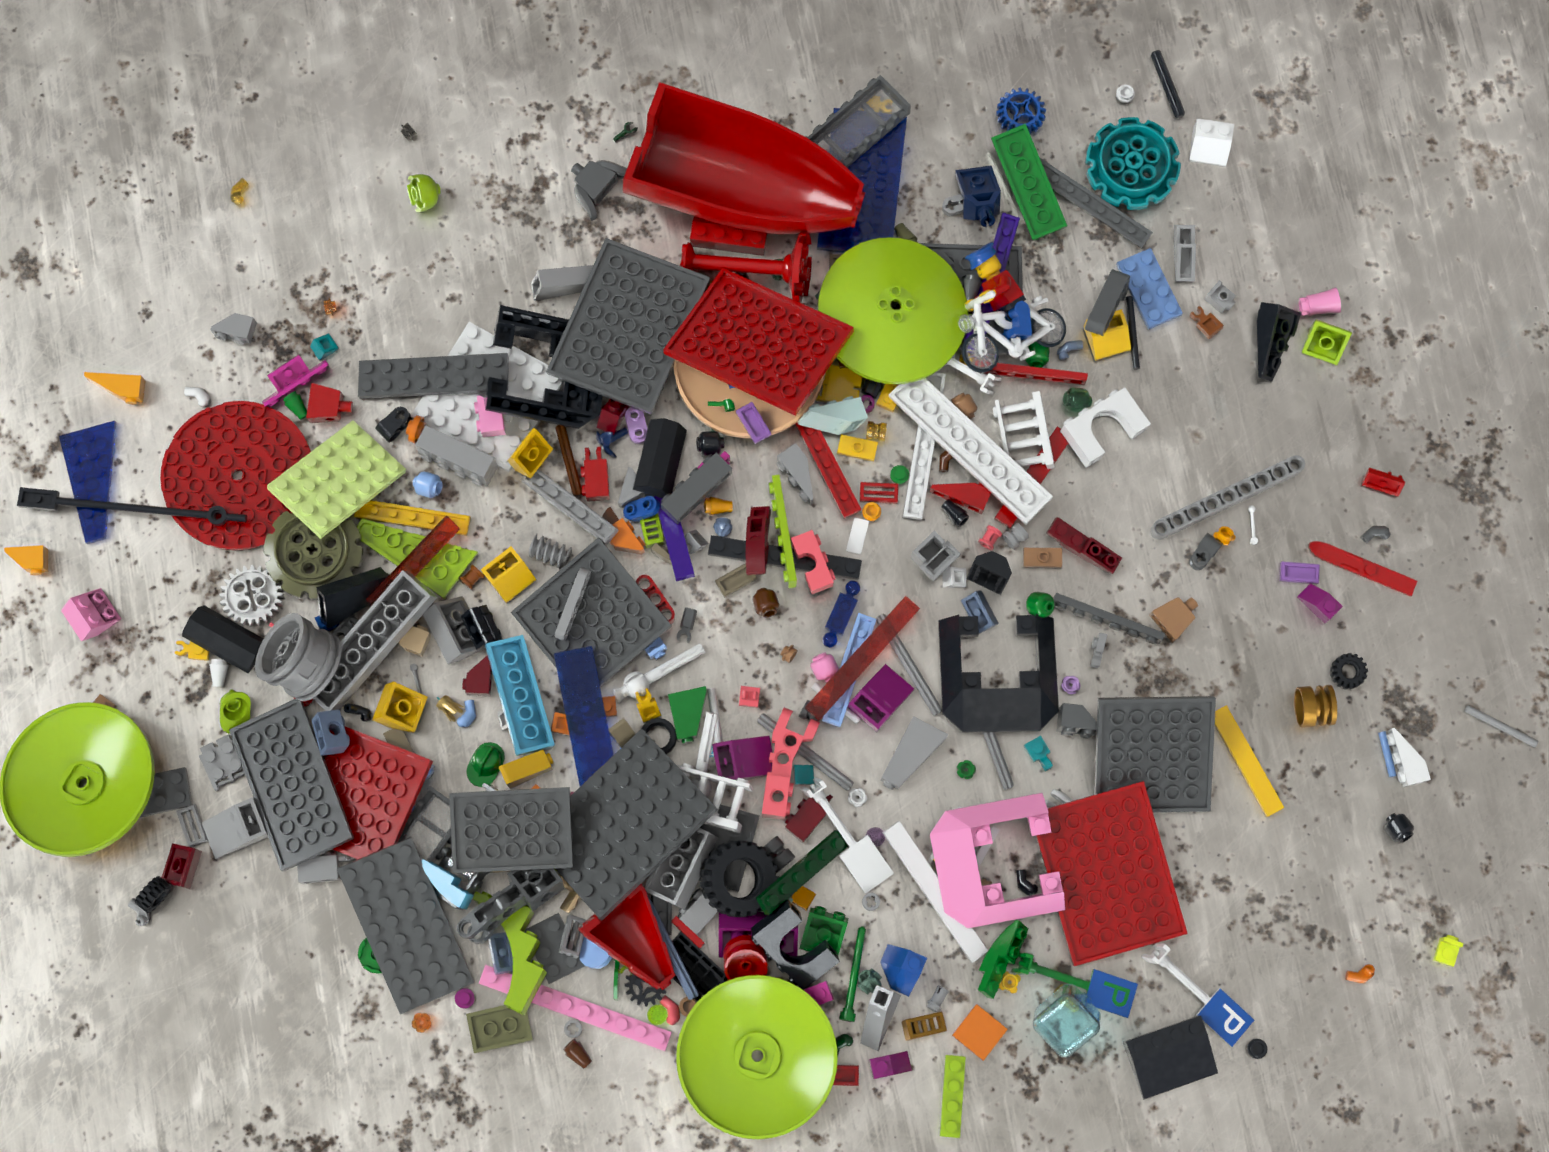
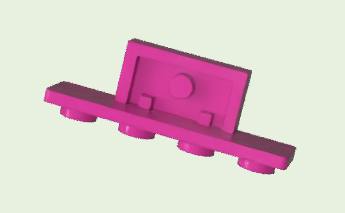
M298 354L267 375L277 391L264 399L262 403L264 406H273L279 401L278 398L284 394L287 396L294 392V387L299 384L305 385L314 374L320 375L327 370L326 366L329 364L324 360L309 370Z

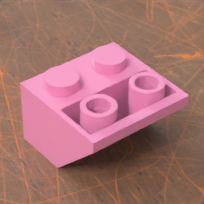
M101 588L70 598L61 610L81 642L98 636L121 620V617Z

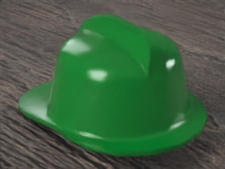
M487 742L481 744L475 750L466 770L467 778L474 786L483 787V783L491 784L496 779L500 771L499 766L503 765L505 760L502 747L496 743Z

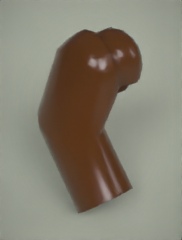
M946 450L940 455L939 472H948L949 461L953 458Z

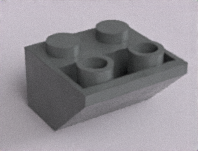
M1063 703L1059 707L1056 732H1061L1063 736L1081 734L1080 737L1092 738L1097 732V722L1083 705Z

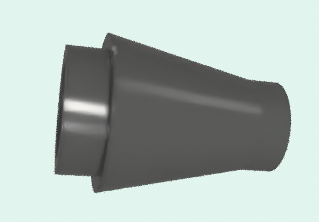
M967 274L966 279H964V292L967 301L974 299L978 295L982 284L981 278L978 275Z

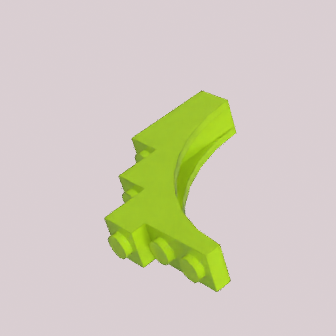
M475 891L473 900L477 904H481L493 896L484 891L482 893ZM527 904L501 924L509 939L513 956V974L504 1005L524 1016L547 974L543 969L544 965L535 960L531 963L540 945V941L533 932L527 930L524 933L534 915V912L531 911Z

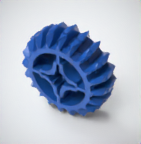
M1021 87L1018 88V92L1014 89L1011 90V94L1006 92L1004 97L1000 98V103L997 104L998 110L996 111L997 121L1002 123L1001 128L1007 127L1008 131L1025 124L1019 122H1026L1030 135L1032 131L1036 133L1038 127H1042V121H1045L1046 117L1044 115L1046 109L1043 108L1045 103L1040 102L1041 96L1035 97V91L1031 94L1028 93V88L1023 92ZM1029 105L1033 107L1035 115L1029 110ZM1006 108L1014 116L1013 120L1008 116ZM1024 109V113L1018 115V111L1020 112Z

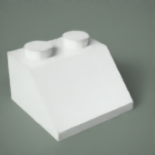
M1197 118L1193 127L1189 161L1226 167L1232 143L1234 124Z

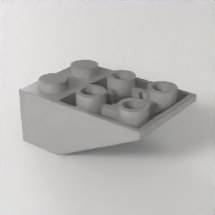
M253 797L235 804L202 822L215 859L268 837Z

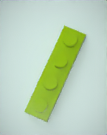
M945 1055L939 1135L942 1137L960 1138L966 1060L964 1056Z

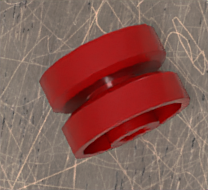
M739 935L732 938L726 944L723 950L724 973L728 980L748 975L766 976L768 971L767 956L764 953L763 947L761 945L757 946L753 942L751 935Z

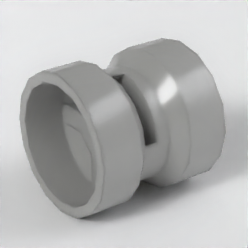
M1016 523L1012 527L1011 532L1006 531L1002 537L1015 550L1019 546V542L1027 540L1029 535L1019 523Z

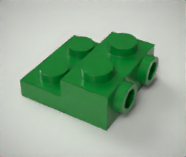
M821 906L810 908L799 949L811 951L822 941L826 940L839 956L849 918H846L844 913L835 911L834 914L826 912L827 909Z

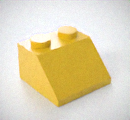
M533 428L511 454L507 462L515 471L531 479L553 448L538 430Z
M394 681L384 686L372 720L389 728L414 733L428 697Z

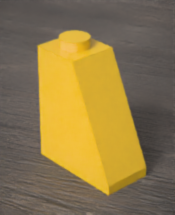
M540 750L499 766L506 785L512 789L553 770L551 764L554 761L550 753L546 754L544 750Z

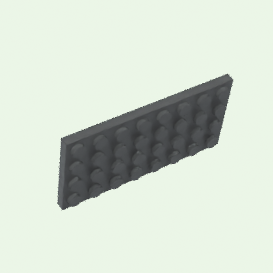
M293 699L229 730L281 871L284 872L355 839L324 756L320 755L316 736L303 701Z
M412 837L337 868L400 1014L474 983L435 889L422 867V859Z

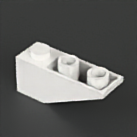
M1395 728L1388 730L1386 737L1389 746L1392 747L1393 762L1395 765L1397 764L1399 771L1397 772L1398 780L1402 783L1403 787L1431 780L1425 760Z

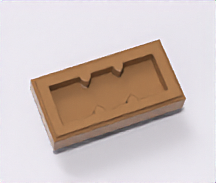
M1024 547L1023 568H1062V548Z

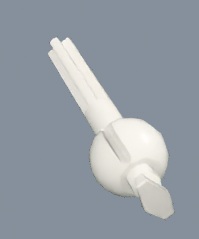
M698 644L645 674L641 672L628 674L624 679V686L613 689L615 698L620 703L627 696L636 698V692L640 696L646 695L645 689H649V684L704 654L705 650L701 644Z
M706 712L695 769L706 773L718 716L715 712ZM690 776L689 779L698 786L700 778ZM709 780L707 781L704 790V795L706 797H708L711 792V783Z

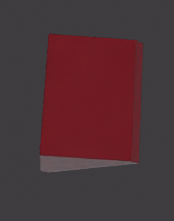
M172 843L161 878L169 884L190 889L202 851Z

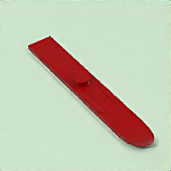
M1320 541L1309 543L1310 551L1323 561L1410 597L1414 592L1417 584L1415 579Z

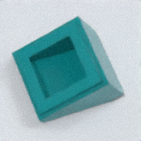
M329 333L313 339L310 345L319 361L339 349Z
M794 765L795 786L814 784L813 765Z

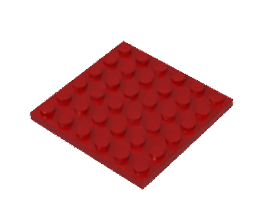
M344 726L345 732L350 739L347 749L343 753L323 756L355 839L332 850L358 860L398 843L433 761Z

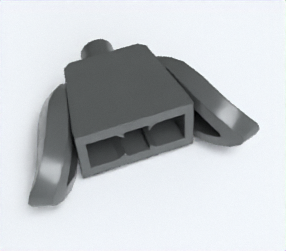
M606 160L589 161L585 167L576 163L572 167L571 172L576 175L574 179L575 196L588 213L591 221L597 218L596 206L618 182V179L624 178L627 170L626 167Z

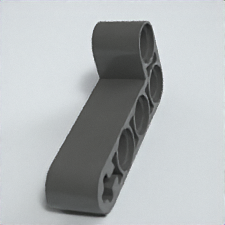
M1114 269L1111 270L1089 315L1085 330L1104 336L1120 300L1124 301L1127 295L1130 275Z

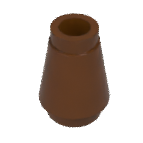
M576 1039L570 1041L563 1049L565 1055L583 1069L592 1062L581 1042H577Z

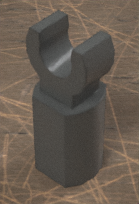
M691 608L684 609L680 624L682 629L677 633V640H680L682 634H686L688 636L687 643L691 641L690 630H693L697 610Z

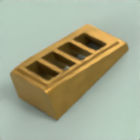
M942 1011L906 1019L901 1022L906 1041L947 1031ZM935 1017H936V1020H937V1024H938V1028H939V1029H936V1028H935V1024H934V1020H933V1018H935ZM926 1019H928L930 1031H928ZM918 1021L921 1023L922 1033H920Z

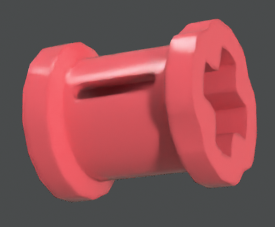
M988 525L985 535L978 542L986 549L993 550L994 543L998 537L1002 536V533L997 528Z

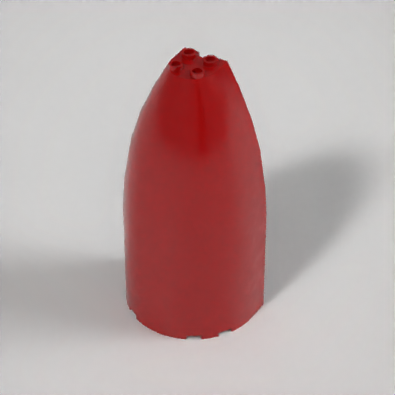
M661 82L658 84L647 114L646 133L640 147L635 146L623 178V193L717 224L769 234L799 235L800 232L819 233L849 227L854 228L865 196V192L862 191L864 184L829 152L805 136L750 111Z

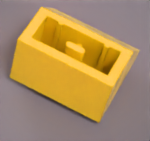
M1122 309L1115 311L1104 336L1085 330L1095 361L1131 350L1128 325ZM1086 319V321H1085V323H1084V326H1083V327H1084V330H1085L1086 322H1087L1088 319Z
M512 546L480 569L505 603H508L537 580Z

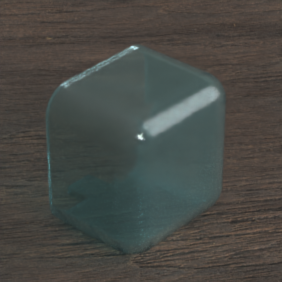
M1073 984L1063 985L1036 1008L1033 1018L1034 1030L1058 1056L1063 1058L1070 1057L1099 1032L1101 1014L1092 1004V999Z

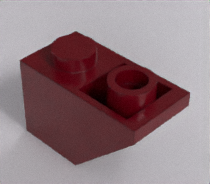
M609 399L602 408L596 428L605 432H613L614 435L620 427L629 406Z

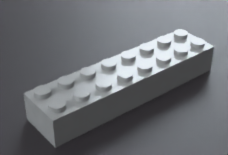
M402 570L341 640L342 652L336 672L328 685L313 699L325 711L340 710L437 599V596L411 572Z

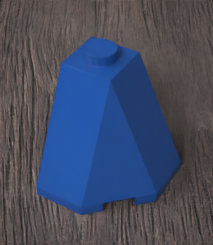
M888 944L880 963L890 989L909 997L920 977L927 957L911 950Z

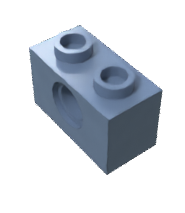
M340 710L317 712L311 721L320 755L343 753L349 746L350 739L345 732V721L343 716H341Z

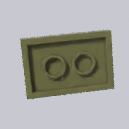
M503 1005L466 1014L474 1054L533 1040L528 1011L524 1016Z

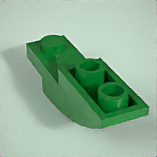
M1015 920L1001 933L987 952L979 968V971L984 975L978 991L987 998L994 999L1003 974L1006 972L1007 964H1015L1022 944L1027 937L1029 928L1019 920Z

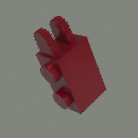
M831 794L826 797L828 802L833 798ZM809 797L807 800L803 798L797 806L799 809L795 815L791 813L785 820L787 824L785 829L802 843L805 842L827 815L822 806L813 797Z

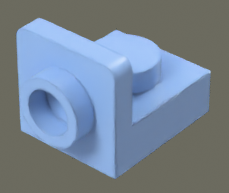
M659 637L645 651L651 660L653 658L657 660L666 654L667 646Z

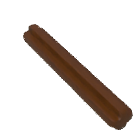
M557 425L555 429L572 494L578 497L582 495V488L566 427Z

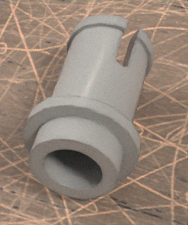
M938 985L931 1000L927 1001V1007L934 1012L941 1010L940 1006L949 991Z

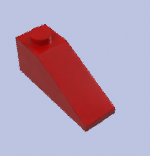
M981 483L934 484L929 492L943 499H950L953 503L981 515L991 494Z

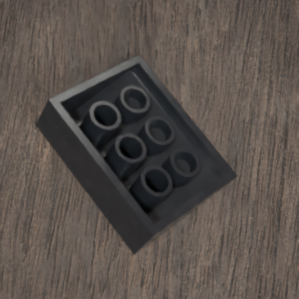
M1201 1015L1123 1041L1143 1100L1218 1074L1209 1037Z

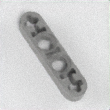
M581 567L577 573L555 632V638L565 641L568 637L590 579L591 570Z

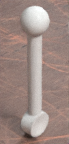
M1249 506L1252 532L1250 543L1256 545L1258 543L1255 535L1254 518L1256 508L1255 506Z

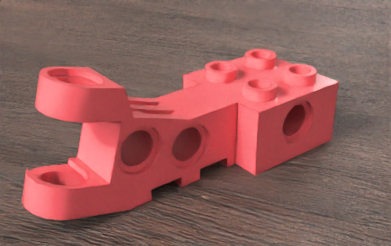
M785 707L772 734V743L775 744L774 753L770 752L769 763L773 764L772 771L767 772L762 808V818L784 821L785 817L790 815L791 809L788 797H792L794 783H790L793 760L803 742L813 741L820 722L810 719L803 736L788 730L786 726L793 711ZM788 737H794L796 744L788 746L785 740ZM780 755H786L789 761L786 764H781L777 759ZM780 794L783 796V800L776 802L773 800V796Z

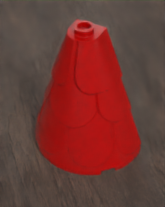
M642 884L631 892L603 920H600L596 914H593L582 924L583 927L580 926L578 928L584 937L606 951L609 956L628 967V971L655 989L661 988L664 990L672 983L670 980L675 976L666 944L662 940L656 917L653 915L646 890Z

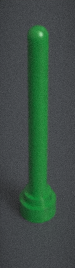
M863 926L858 928L846 1005L840 1011L839 1020L855 1022L856 1014H854L853 1005L866 929Z

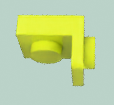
M1451 935L1439 938L1433 961L1454 967L1459 948H1462L1464 943L1458 942L1459 938Z

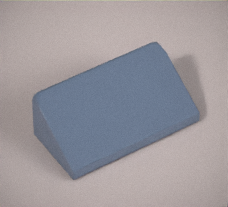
M981 590L975 591L961 600L969 616H978L979 634L999 624Z

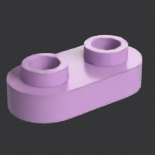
M630 407L625 413L630 439L635 444H643L647 434L644 413L641 410ZM637 413L638 417L632 418L631 415ZM637 431H641L642 435L637 436L635 435V433Z

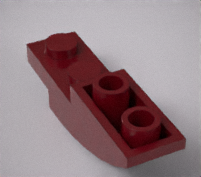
M770 506L751 507L750 516L747 518V575L766 574L769 551Z
M1059 517L1054 519L1046 532L1047 535L1058 541L1059 545L1110 574L1115 572L1122 560L1121 556L1094 538L1087 537Z

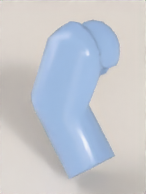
M474 700L464 701L466 712L457 719L459 727H468L475 720Z

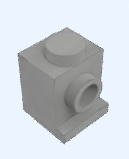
M1219 280L1204 300L1222 314L1225 309L1229 311L1236 303L1234 301L1236 295Z

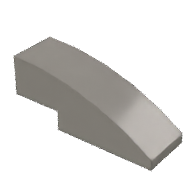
M1174 225L1175 281H1195V225Z

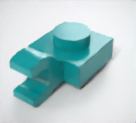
M1042 736L1024 744V748L1033 763L1039 760L1045 772L1052 768L1053 765L1046 756L1051 752Z

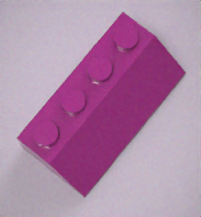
M757 912L753 916L731 917L719 913V958H723V950L732 938L739 935L752 936L751 927L767 915L764 912ZM798 925L789 931L780 942V948L792 956H798Z

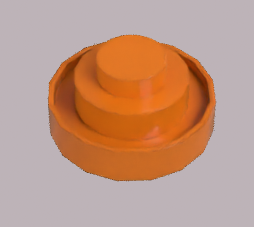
M416 415L414 420L409 421L406 429V434L409 435V442L416 444L426 425V422H423L424 417Z

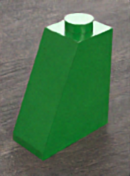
M706 686L668 694L678 742L682 741V744L694 742L693 739L698 736L707 696Z

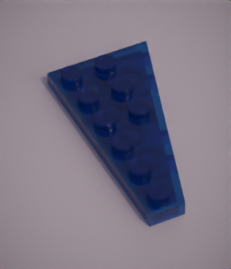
M115 420L59 436L74 499L109 502V487H111L113 466L112 454L115 444ZM76 507L85 543L90 544L106 539L107 509Z

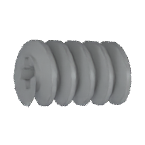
M537 534L534 536L529 548L530 557H534L536 554L537 560L543 557L544 563L550 560V565L554 566L557 563V568L559 569L567 564L572 553V547L565 551L564 544L561 548H558V542L556 541L552 546L551 539L545 543L544 536L537 540Z

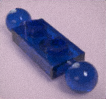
M849 581L845 586L847 593L843 594L840 592L825 626L830 631L824 634L822 642L826 647L831 648L837 644V634L843 636L858 602L857 599L853 598L861 589L857 581Z

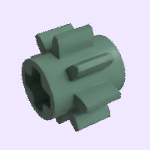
M872 968L870 971L864 970L858 976L860 983L857 986L868 995L870 992H874L876 985H882L880 981L882 976Z

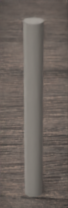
M1469 705L1464 710V712L1534 748L1538 744V740Z

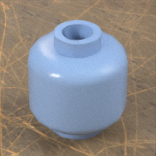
M423 471L413 480V486L418 495L434 498L442 491L443 483L436 474Z

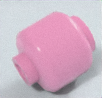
M824 652L812 658L813 662L810 667L817 680L829 682L836 678L835 674L838 672L839 667L833 655Z

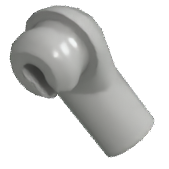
M132 898L128 903V907L137 912L136 924L144 926L149 922V913H146L135 904L136 899Z

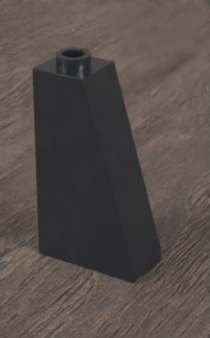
M381 567L316 587L320 620L327 628H331L373 603L391 584L390 575Z

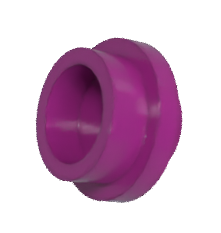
M466 988L460 989L455 995V1003L463 1009L471 1007L475 1001L474 993Z

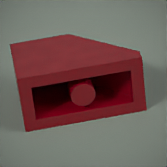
M488 655L467 672L466 678H463L462 689L469 696L491 697L492 669Z

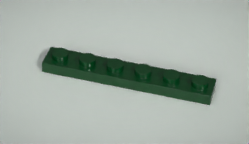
M838 830L830 833L756 897L765 915H770L848 847Z

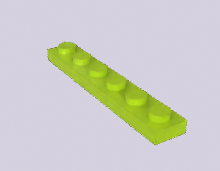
M772 475V480L768 483L769 493L773 494L774 500H771L772 511H776L777 515L774 518L775 529H779L780 535H777L778 547L782 546L783 553H780L781 564H785L783 579L784 582H788V588H795L797 578L780 475Z

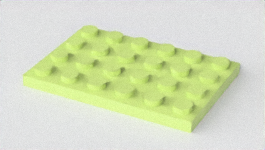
M351 421L269 483L267 489L321 539L405 474L406 468L355 421Z

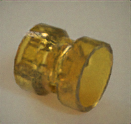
M868 421L866 439L872 440L875 438L879 441H885L887 423L875 424L873 421Z

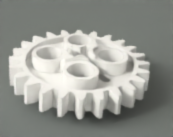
M251 565L250 570L243 566L242 572L236 569V575L230 573L231 580L224 579L227 586H221L222 591L225 593L219 594L220 598L224 599L220 601V604L225 606L223 611L225 613L229 612L227 614L228 618L234 617L235 623L241 620L242 626L248 622L250 627H252L253 622L260 626V620L268 623L266 618L268 616L274 618L272 612H279L277 605H282V601L279 599L284 598L283 593H280L283 589L281 586H278L280 582L275 583L267 569L263 572L261 566L257 570H255L253 565ZM248 580L250 581L251 589L254 593L253 598L257 608L256 611H253V605L249 598L250 592L247 586ZM257 582H264L261 587H254ZM238 587H245L242 592H235ZM262 599L268 600L265 605H259ZM243 604L249 605L246 610H240Z

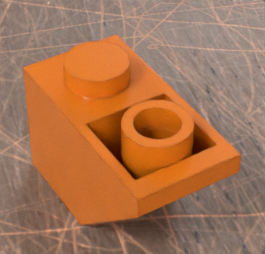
M621 518L612 524L619 530L610 541L615 550L641 555L645 553L643 548L645 543L640 536L636 538L633 533L635 529L629 521L625 522Z

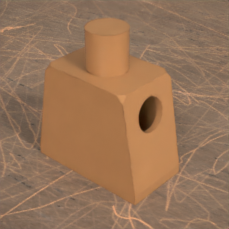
M1177 597L1153 610L1149 616L1173 643L1196 618L1192 611L1198 607V604L1192 597L1185 602Z

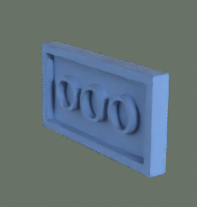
M1151 248L1117 262L1116 265L1119 272L1130 275L1128 290L1131 296H1133V300L1148 330L1182 316L1183 312Z

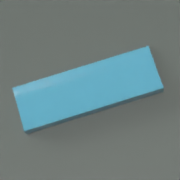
M520 635L486 643L485 648L516 756L552 749L555 744L524 636Z

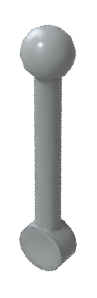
M411 664L410 670L414 675L417 692L422 694L417 675L418 666Z

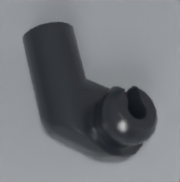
M345 704L344 711L346 713L361 715L360 719L363 722L371 720L372 712L370 709L356 704Z

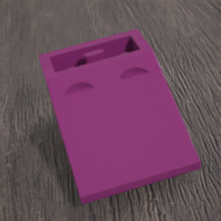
M885 664L849 702L848 708L873 730L878 732L914 691V688Z
M770 736L737 739L712 744L718 776L738 780V778L748 780L767 776V772L772 771L773 763H769L770 752L773 753Z

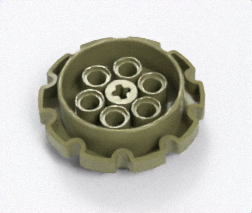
M285 511L272 524L275 532L267 534L265 538L263 553L270 557V560L265 563L269 575L275 583L283 582L281 588L286 593L300 599L303 598L304 594H308L311 600H318L316 587L353 576L352 570L355 568L359 569L363 560V548L357 545V542L362 537L351 519L343 521L320 539L318 536H313V532L293 513ZM297 536H303L302 542L298 544L294 542ZM331 540H335L336 545L332 548H328V542ZM314 548H316V549H317V552H316V551L313 552V555H312V554L310 553V551H313ZM300 555L297 562H291L292 556ZM327 559H333L332 565L324 566V562ZM309 566H315L311 574L306 573V569Z

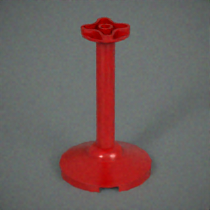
M800 232L791 254L786 255L783 261L695 254L692 243L688 242L682 245L680 266L692 271L694 269L721 271L722 268H725L731 272L781 275L783 280L789 283L792 299L801 303L803 296H808L810 287L812 257H808L809 245H812L811 236L808 232Z

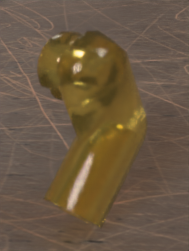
M243 178L231 188L230 200L235 205H240L244 201L243 197L240 196L241 191L249 185Z

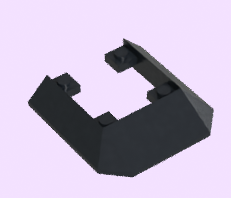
M500 305L494 327L493 345L512 349L515 335L550 343L548 357H553L569 319ZM488 378L486 397L484 399L486 411L577 429L592 421L601 413L602 395L566 381L562 383V391L545 388L543 401L539 402L506 395L508 380Z
M1037 613L1036 616L1016 615V635L1035 636L1037 671H1019V688L981 689V672H962L960 637L979 636L978 616H959L958 614L938 620L942 714L962 733L1041 731L1059 712L1054 619L1052 617L1042 618Z

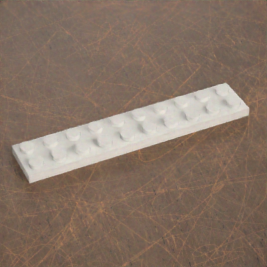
M926 378L912 383L899 384L889 394V398L1025 525L1053 498L1047 490Z

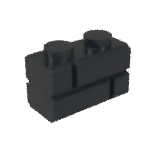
M487 605L470 608L461 615L476 650L484 649L486 643L502 640L501 632L497 628L493 615Z

